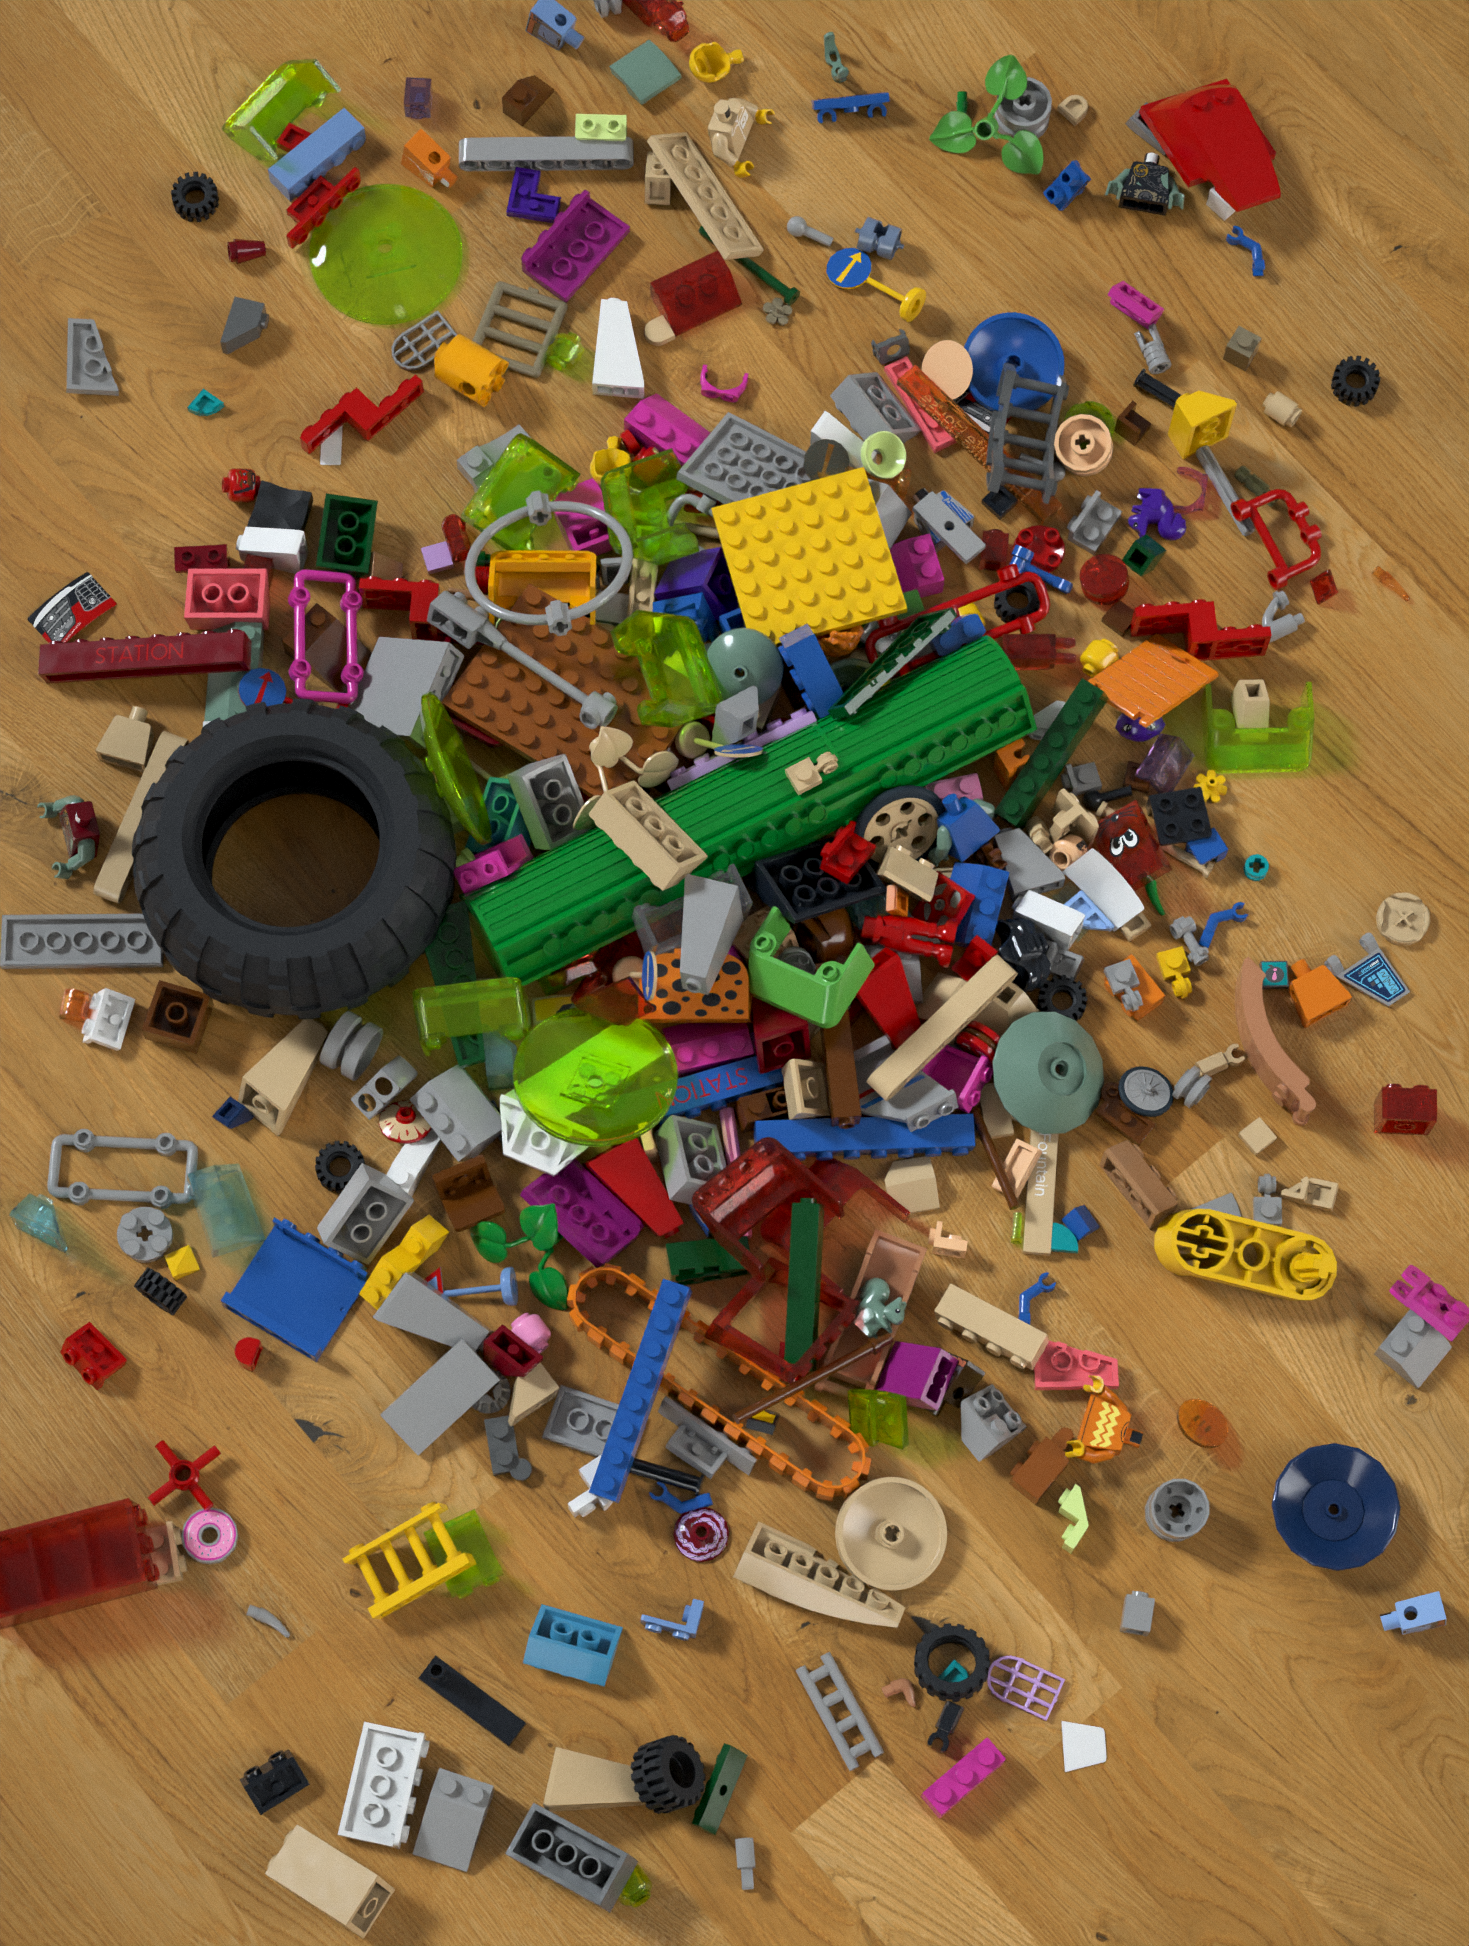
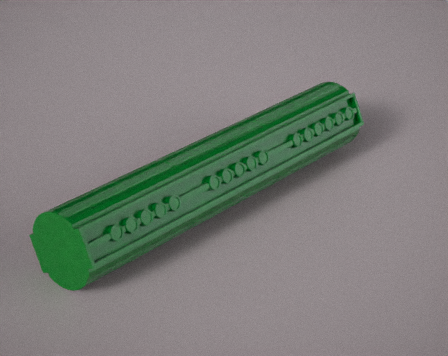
M982 636L881 686L870 699L858 707L859 711L850 718H845L844 716L833 719L830 714L821 719L818 717L816 718L817 721L772 743L769 742L761 746L762 754L738 757L654 798L653 800L708 855L689 874L729 884L751 873L755 861L805 846L839 829L841 826L849 824L851 820L855 821L865 805L882 792L905 785L923 787L1037 730L1027 690L1021 683L1014 666L1003 649L990 636ZM831 752L832 755L835 754L838 759V768L829 774H824L823 771L820 772L819 775L822 778V783L798 795L785 774V769L808 757L815 766L818 764L816 759L823 753ZM596 827L531 859L508 876L471 892L460 894L459 898L461 901H465L468 907L470 925L494 972L506 990L513 992L683 907L685 878L677 885L662 891L651 882L650 878L641 868L633 864L632 859L614 844L613 840L604 830Z

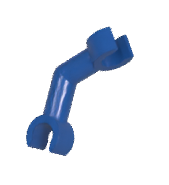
M1233 226L1232 232L1237 234L1238 237H1232L1227 234L1226 241L1230 245L1240 244L1252 251L1253 276H1264L1265 262L1262 257L1261 245L1243 235V230L1239 226Z
M1238 902L1233 905L1232 909L1212 913L1209 916L1199 945L1209 948L1219 922L1232 919L1236 922L1245 921L1248 914L1238 915L1235 911L1242 909L1245 903Z
M1049 1272L1041 1274L1038 1282L1023 1291L1019 1296L1018 1319L1029 1325L1030 1300L1042 1292L1049 1293L1055 1288L1056 1282L1050 1286H1045L1042 1283V1280L1048 1277Z
M657 1482L664 1490L661 1496L657 1497L649 1492L653 1500L664 1502L680 1514L713 1505L709 1493L682 1502L669 1493L667 1487L661 1482Z

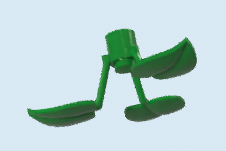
M554 1203L532 1205L523 1209L519 1219L521 1228L527 1236L512 1242H506L505 1230L496 1223L483 1221L470 1228V1235L477 1251L484 1259L492 1263H500L506 1259V1248L514 1247L529 1240L532 1241L533 1246L537 1250L545 1251L538 1265L539 1271H534L529 1275L531 1291L541 1303L552 1309L566 1310L569 1308L567 1306L569 1289L564 1276L552 1267L544 1268L549 1256L554 1252L553 1246L563 1239V1236L558 1232V1220Z

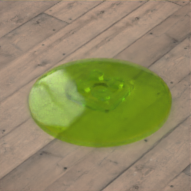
M398 184L370 185L356 189L353 193H348L343 197L342 204L336 210L331 209L326 214V219L322 225L315 227L309 247V262L312 276L324 298L346 316L365 323L378 325L408 322L436 308L448 296L457 282L463 256L460 233L449 212L428 194L415 188ZM382 244L392 246V249L387 253H382L378 250Z
M431 691L424 693L421 696L420 718L424 743L428 756L425 757V762L429 771H434L438 780L435 782L436 790L440 798L445 796L451 810L464 829L479 844L486 845L492 840L491 824L471 761L441 701Z
M581 1006L567 1009L548 1017L528 1033L515 1056L513 1084L520 1106L530 1120L540 1129L568 1143L602 1147L617 1145L638 1138L655 1127L663 1119L676 1095L678 1069L675 1055L669 1043L649 1022L639 1019V1016L618 1008ZM598 1079L602 1084L600 1086H591L588 1081Z

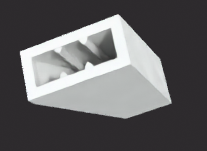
M824 411L811 430L810 446L822 439L834 440L841 444L847 452L849 459L847 471L864 467L861 460V448L864 442L830 413ZM828 444L824 460L829 463L834 448L832 444ZM873 451L871 457L873 462L877 464V452ZM865 469L866 475L872 477Z
M246 527L244 534L239 535L236 543V550L239 551L242 561L293 574L303 570L308 555L305 534L301 530Z
M1028 890L1024 897L1019 895L1012 906V909H1014L1013 919H1029L1033 921L1036 933H1043L1046 940L1057 943L1059 948L1067 951L1081 933L1086 916L1075 909L1031 890Z

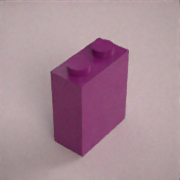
M895 1341L875 1392L892 1403L938 1411L959 1360L941 1348Z

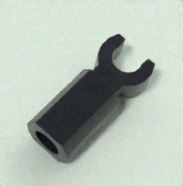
M946 1701L935 1725V1728L938 1730L928 1738V1747L932 1745L933 1740L940 1739L943 1742L941 1753L947 1751L949 1746L948 1735H953L964 1711L962 1706Z

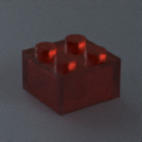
M1387 1084L1381 1088L1374 1101V1133L1428 1136L1437 1122V1089H1429L1427 1085L1402 1088L1400 1084Z

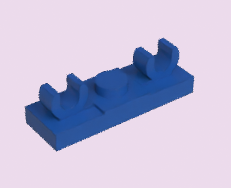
M888 92L818 99L811 100L812 109L819 110L817 121L823 123L822 116L826 112L831 114L832 122H836L837 115L833 109L844 108V113L859 111V106L869 105L867 108L869 118H873L872 110L875 107H879L881 115L886 116L887 109L882 103L890 102Z

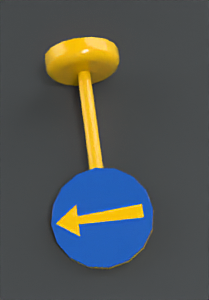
M845 248L837 251L830 257L826 273L830 282L836 287L854 289L866 282L901 301L899 315L906 322L913 321L922 310L926 299L925 290L914 287L903 296L870 277L872 263L869 256L862 250Z

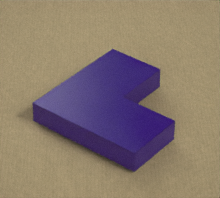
M516 167L506 214L510 217L554 223L556 216L559 214L561 197L537 193L541 171Z

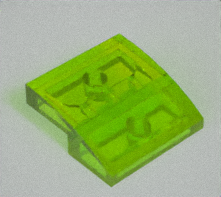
M850 1389L847 1391L850 1430L854 1434L860 1432L871 1447L876 1446L878 1443H883L903 1450L909 1445L906 1396L871 1389Z

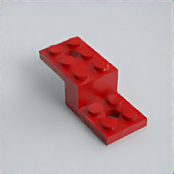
M370 576L367 579L360 578L359 591L363 600V608L410 611L409 624L412 639L444 642L448 635L427 621L430 603L441 594L439 583H435L432 580L412 582L404 578L382 580L376 576ZM453 639V643L460 644L459 642ZM477 641L474 645H484V644Z
M1197 599L1191 603L1183 604L1177 601L1158 606L1150 603L1142 604L1139 607H1135L1130 625L1131 637L1151 636L1156 633L1159 635L1183 633L1185 651L1200 661L1265 656L1272 636L1270 626L1263 627L1260 624L1250 625L1242 629L1229 626L1218 630L1214 601L1206 602L1204 599Z

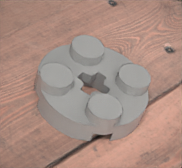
M139 1207L122 1216L117 1229V1240L121 1250L128 1257L140 1263H149L160 1259L168 1247L170 1248L173 1241V1229L161 1210L152 1207ZM144 1228L153 1232L152 1235L148 1236V1241H143L142 1237H138V1233Z

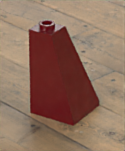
M752 996L754 1036L760 1075L782 1068L791 1059L806 1060L811 1058L808 1022Z

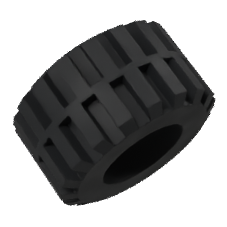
M678 1735L667 1736L640 1746L638 1752L634 1753V1762H631V1769L633 1770L631 1780L634 1781V1790L638 1792L640 1801L642 1803L645 1802L649 1810H654L658 1814H665L693 1805L701 1798V1792H704L705 1789L703 1781H706V1774L703 1773L704 1764L700 1761L698 1751L694 1750V1745L691 1742L687 1743L686 1738L678 1737Z

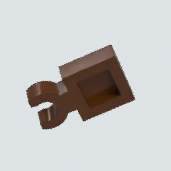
M989 841L973 853L975 860L980 865L984 864L997 869H1003L1008 865L1000 856L1002 852L998 848L994 849Z

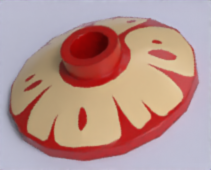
M407 1100L390 1104L384 1108L379 1117L381 1133L388 1140L396 1143L410 1144L418 1142L425 1138L432 1130L413 1103Z

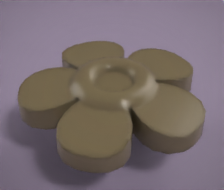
M776 297L773 299L772 304L767 302L763 306V311L768 314L766 321L769 324H775L777 321L779 325L783 326L789 321L787 316L791 315L792 308L789 305L782 307L783 300Z

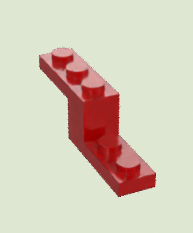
M416 374L410 380L405 379L393 395L383 398L379 407L370 401L357 387L352 392H346L335 407L324 411L319 421L313 426H307L300 436L302 449L307 454L312 453L346 422L367 441L371 440L424 393L423 381Z

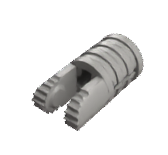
M1152 324L1149 326V332L1154 341L1146 344V340L1140 331L1134 333L1149 367L1150 374H1160L1168 370L1172 364L1166 354L1156 325Z

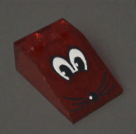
M1137 800L1098 821L1099 828L1095 840L1100 854L1113 865L1134 891L1172 871Z

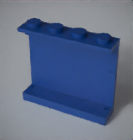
M274 1217L272 1220L274 1227L231 1294L226 1291L220 1301L224 1308L317 1362L369 1278L368 1272H366L367 1268L356 1260H353L351 1263L342 1258L344 1254L331 1247L327 1249L320 1245V1240L308 1232L303 1235L296 1230L297 1226L289 1220L283 1219L281 1222Z

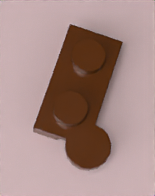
M1106 1083L1101 1090V1096L1105 1102L1102 1103L1095 1114L1139 1147L1153 1130L1156 1123L1146 1116L1131 1111L1123 1103L1119 1094L1118 1083Z

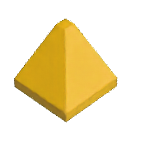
M190 1245L164 1255L174 1281L200 1270Z

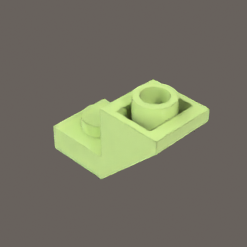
M1076 1484L1072 1490L1066 1488L1058 1500V1503L1061 1504L1058 1512L1076 1524L1075 1526L1070 1524L1061 1537L1065 1540L1062 1548L1070 1554L1089 1526L1081 1488Z

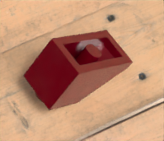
M503 1324L484 1341L483 1359L502 1375L525 1377L543 1361L541 1354Z

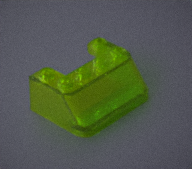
M672 448L611 469L601 478L605 512L614 517L626 530L631 540L633 558L655 565H661L699 552L698 540L689 531L684 522L671 527L669 525L666 501L683 495L688 489L687 484L677 480V474L682 465ZM607 526L610 545L617 554L622 555V547L618 537Z
M636 610L610 631L616 650L626 656L637 657L642 674L644 675L652 700H643L637 706L638 717L642 725L673 728L715 713L717 704L722 702L723 698L699 629L691 618L681 615Z

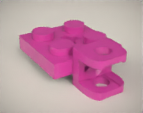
M1409 1265L1401 1276L1414 1288L1412 1289L1404 1282L1397 1280L1390 1288V1293L1452 1342L1469 1322V1308L1463 1302L1455 1300L1442 1285L1434 1283L1430 1280V1277L1417 1267Z

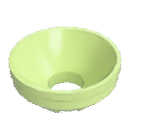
M879 431L870 435L864 441L861 448L862 464L873 477L888 479L897 476L904 468L906 462V450L903 442L898 436L888 431ZM874 450H878L882 454V462L879 465L875 464L872 460L871 455Z

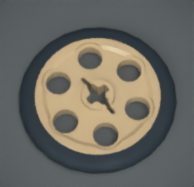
M897 786L874 797L857 816L854 830L855 834L869 842L873 837L881 836L880 841L874 844L876 845L874 854L868 860L870 866L876 869L888 846L896 847L897 844L911 852L909 857L919 862L920 858L926 859L929 852L937 847V830L939 828L936 820L946 808L941 798L933 791L921 786ZM905 802H912L909 809L900 810V807ZM888 813L885 820L876 822L878 815ZM922 814H930L927 820L918 822V818ZM923 836L920 843L911 844L915 837Z

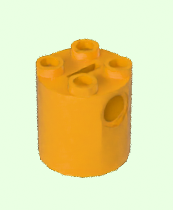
M458 334L449 344L443 342L434 356V377L436 380L485 407L491 399L493 390L498 392L502 388L505 381L502 375L507 370L509 362L464 335Z

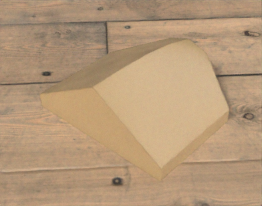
M923 1156L894 1161L884 1181L887 1196L898 1207L899 1211L903 1215L940 1209L936 1177L930 1157Z

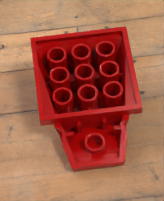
M1227 78L1140 107L1139 114L1188 188L1207 181L1211 182L1215 186V191L1236 212L1281 197L1277 175L1271 161L1275 159L1276 151L1256 123L1237 87L1231 85Z

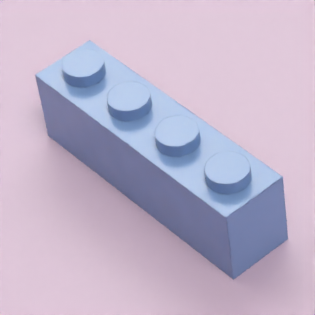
M343 108L268 169L270 182L291 202L295 197H299L320 175L324 178L327 171L334 166L340 165L349 153L360 149L366 140L365 128Z

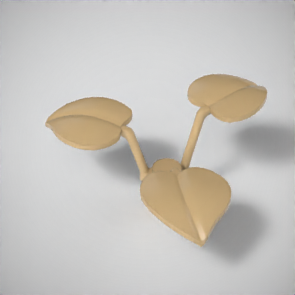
M601 726L599 736L589 745L591 761L598 768L604 792L608 791L603 766L606 768L613 767L620 759L635 772L641 774L638 778V783L641 786L654 787L660 785L671 776L670 773L676 769L679 759L671 752L662 751L649 757L644 763L643 768H639L623 756L631 749L633 741L630 735L622 730ZM600 795L593 796L582 806L572 826L574 829L583 830L597 827L595 821L588 814L601 798Z

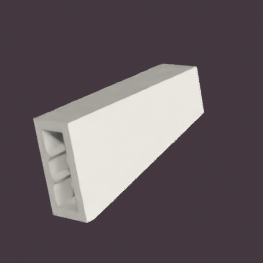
M618 298L601 299L592 381L594 395L644 399L645 395L644 379L627 301H622Z

